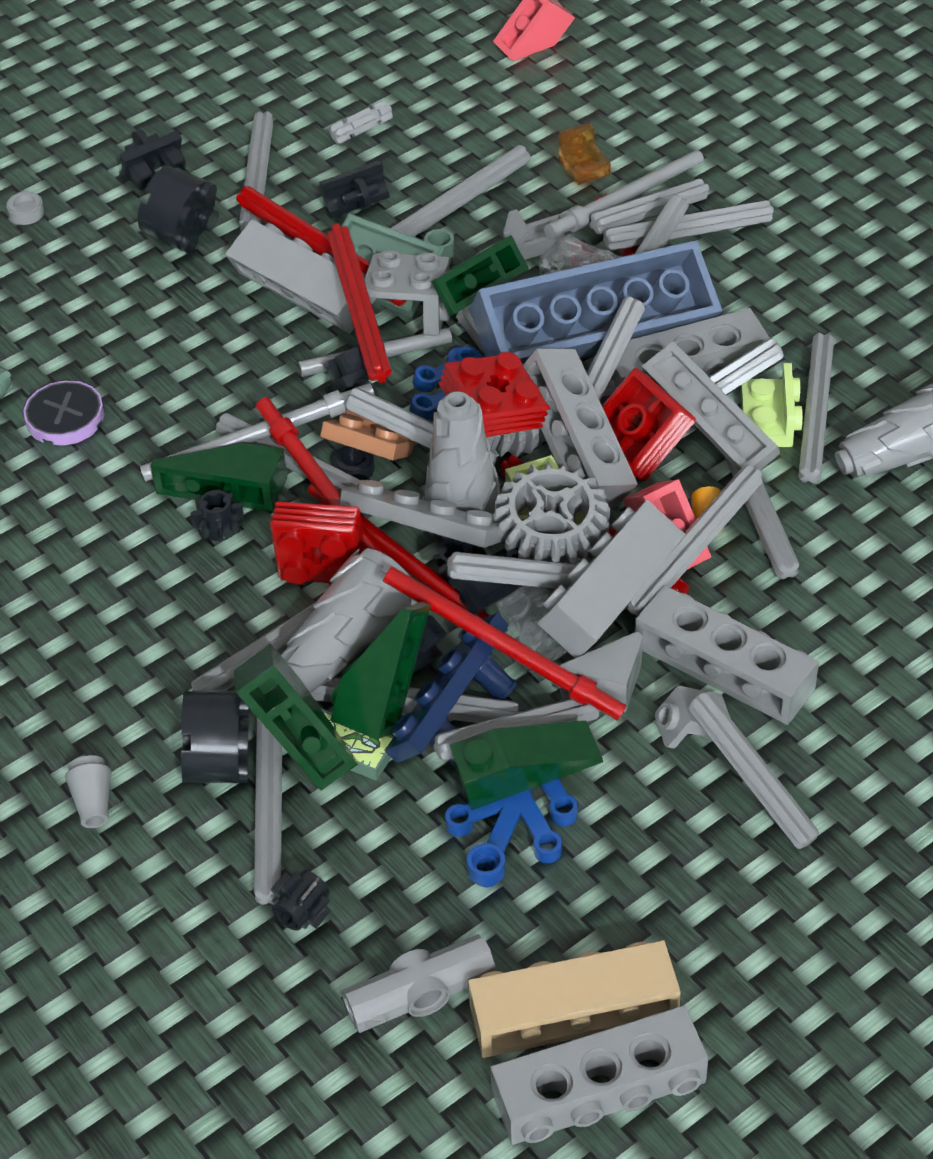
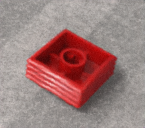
M502 352L497 356L483 358L467 357L462 361L444 364L446 369L442 370L444 375L440 376L442 381H439V386L446 396L452 392H463L480 404L486 437L543 427L541 422H545L544 416L548 415L546 411L550 407L515 353Z
M638 368L632 369L602 406L633 475L641 481H646L696 421V418Z
M291 502L275 503L270 526L278 577L281 580H286L292 584L321 582L331 585L330 579L343 563L358 549L359 555L364 551L361 513L358 507Z

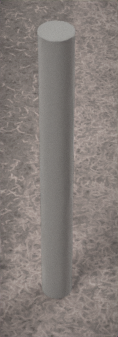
M444 328L440 330L439 336L424 335L422 333L383 343L387 356L391 357L452 343V334L450 328ZM343 352L299 361L298 365L301 376L326 372L327 368L324 363L334 359L335 356Z

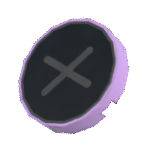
M65 380L50 383L38 389L27 400L23 410L28 432L40 442H43L44 439L52 441L53 445L59 446L79 443L92 436L98 430L97 424L101 420L103 422L105 416L101 395L92 386L80 381Z

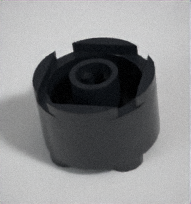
M164 166L156 172L145 189V192L150 193L147 205L140 203L138 210V227L140 231L190 254L195 250L204 230L211 231L217 223L219 213L214 210L217 186L180 168Z
M184 691L181 735H183V751H181L182 782L248 783L249 707L238 696L236 691Z

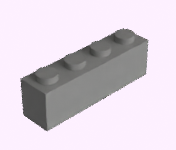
M251 219L225 253L238 273L351 334L354 327L334 258L327 253H322L321 256L314 253L312 248L299 238H294L293 241L286 238L280 229L270 223L264 226ZM370 298L372 304L376 298Z
M648 499L635 512L628 507L611 525L617 530L613 537L606 532L589 550L595 556L593 560L589 563L583 558L567 575L566 578L572 583L567 590L560 585L543 603L548 611L537 624L574 658L582 656L598 641L686 535Z

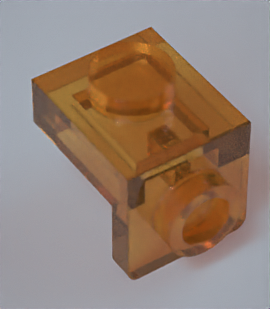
M591 123L559 133V162L577 185L610 175L611 163L594 144V127Z

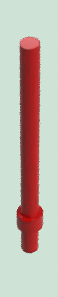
M268 397L260 399L256 404V408L270 426L269 433L279 446H284L326 504L340 506L341 494L298 438V429L288 417L281 415ZM362 524L364 550L369 548L384 554Z
M311 483L308 487V493L322 505H327ZM361 514V523L385 555L392 558L423 585L468 611L467 604H463L460 600V591L452 587L450 583ZM483 610L475 616L484 619L490 615Z
M393 566L386 573L383 579L384 583L418 603L423 601L431 604V611L570 693L568 697L582 706L588 703L616 721L619 720L627 705L596 687L597 682L584 674H581L580 677L576 676Z

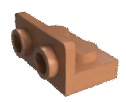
M347 408L346 413L340 414L338 419L324 421L320 435L322 438L390 460L412 456L415 441L360 416Z

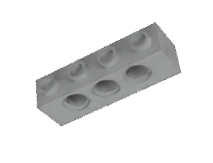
M751 308L629 340L611 380H614L616 387H618L633 368H638L643 372L642 365L672 341L710 377L770 337Z
M536 349L523 366L533 382L538 386L540 393L550 407L546 411L548 415L544 416L545 422H541L543 424L541 430L559 469L565 462L571 473L582 468L585 479L595 477L598 489H604L608 507L616 508L638 483L576 349Z
M665 585L636 618L635 632L639 631L643 637L642 651L786 725H789L815 691L819 661L809 657L800 650H794L772 639L762 631H756L732 619L726 613L707 607L695 601L691 596L679 593Z
M684 1005L490 1066L491 1090L511 1145L524 1141L537 1143L550 1137L553 1132L570 1126H590L598 1122L605 1115L623 1109L626 1111H636L644 1108L654 1099L670 1094L681 1096L695 1091L701 1084L706 1083L708 1055ZM644 1060H652L660 1065L645 1067L639 1063ZM603 1075L611 1080L606 1083H597L592 1081L591 1078ZM547 1091H557L563 1095L556 1099H548L541 1094Z

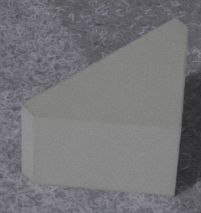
M637 631L560 666L578 677L584 674L597 682L596 687L627 705L624 713H626L642 666L643 637ZM560 687V694L563 698L570 699L568 697L570 693Z

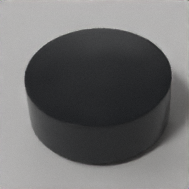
M345 446L339 449L333 457L335 468L359 480H368L375 471L374 455Z

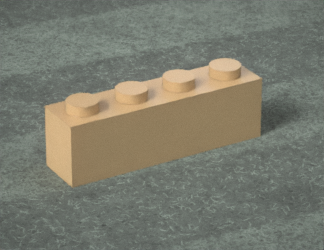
M665 940L653 943L635 942L626 948L604 953L596 951L586 952L577 958L554 963L541 961L525 969L505 973L492 971L483 974L479 978L468 980L470 1009L482 1058L586 1037L680 1007L681 991Z

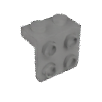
M392 250L376 253L372 256L364 279L370 298L423 301L424 335L439 336L443 321H449L450 319L444 304L431 282L450 269L449 257H441L434 253L408 255Z

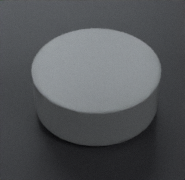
M33 192L17 193L6 203L9 219L19 225L35 223L43 217L45 212L42 198Z

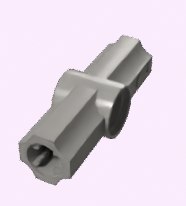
M477 934L431 954L424 949L409 951L398 957L390 966L389 971L341 990L342 997L354 1028L361 1033L406 1013H410L414 1017H424L438 1011L447 1003L450 995L469 988L468 980L496 971V965L484 937Z

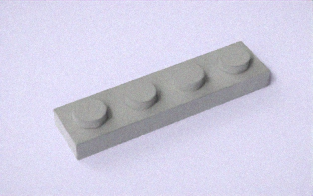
M674 341L642 365L643 372L653 379L696 418L694 425L738 470L747 464L761 470L780 454L779 447Z
M361 480L359 485L341 490L340 506L358 507L362 513L483 548L502 542L498 536L499 523H495L492 520L493 515L485 511H460L455 509L456 504L445 500H432L428 502L419 499L420 494L409 490H396L393 492L384 489L383 483L374 480Z

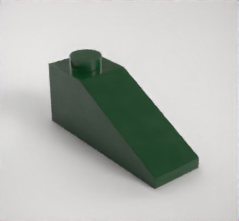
M512 235L470 256L431 282L449 316L472 304L479 289L505 284L527 271L529 267Z
M239 443L153 459L150 465L156 494L195 500L196 498L200 499L202 495L209 491L221 490L226 493L232 492L234 502L242 503L243 508L273 512L275 509V503L278 502L288 478L283 448L250 443Z
M422 601L403 608L342 676L332 692L331 703L334 707L330 721L376 740L392 734V728L402 716L431 604Z
M271 643L234 670L235 690L238 696L321 791L358 765L356 758L304 683Z
M586 720L497 728L449 745L458 777L471 810L603 763V758Z

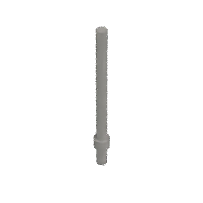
M695 150L583 207L577 205L565 211L561 218L545 226L546 236L553 239L567 231H578L588 225L594 212L622 204L701 164L704 160L703 154L699 150Z
M370 383L358 387L375 395ZM353 389L342 393L336 390L323 395V400L282 414V416L288 417L295 427L327 415L330 418L346 413V400ZM266 421L167 457L239 443H253L271 436L269 433L270 426ZM152 462L140 466L145 482L153 479L150 466Z

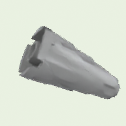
M933 383L916 391V396L883 412V417L847 435L845 440L839 444L840 450L835 452V459L840 471L844 475L850 473L854 478L863 475L870 477L907 464V467L933 459Z
M452 392L439 401L437 412H434L433 438L430 442L429 465H427L426 488L422 500L428 502L432 500H445L456 504L455 509L460 511L479 510L493 515L495 513V500L497 495L501 494L498 475L492 461L490 445L485 435L480 404L476 403L466 393Z
M366 548L360 555L358 553L359 549L352 554L330 579L332 584L314 604L315 610L287 642L288 648L281 656L299 676L310 693L317 689L324 681L330 682L350 663L358 659L367 649L366 646L380 635L403 608L418 603L383 582L391 566L410 576L389 556Z

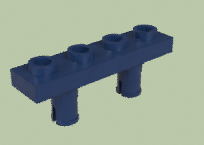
M498 613L482 619L502 632H505L509 626ZM463 629L460 631L458 637L461 641L456 649L450 650L437 664L436 668L439 670V673L435 679L426 683L416 694L414 700L417 704L411 713L404 715L391 730L394 737L384 751L396 763L421 754L428 743L433 746L437 734L455 729L448 721V714L472 679L483 686L494 699L503 700L512 693L517 685V681L512 679L491 657V651L494 647ZM450 759V764L455 766L453 759Z

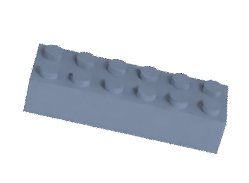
M697 240L479 289L469 308L485 357L497 356L502 352L515 353L520 358L522 365H524L536 349H576L580 360L595 356L623 299L627 296L641 301L645 308L630 340L718 317L723 311Z

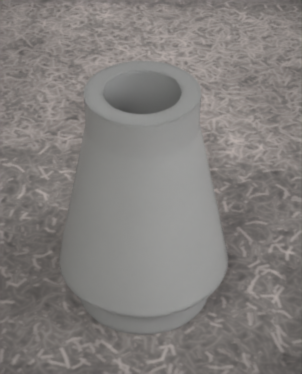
M88 755L76 758L69 763V771L65 775V780L80 815L81 825L85 828L104 826L109 821L108 803L111 769L106 766L105 760L99 756Z

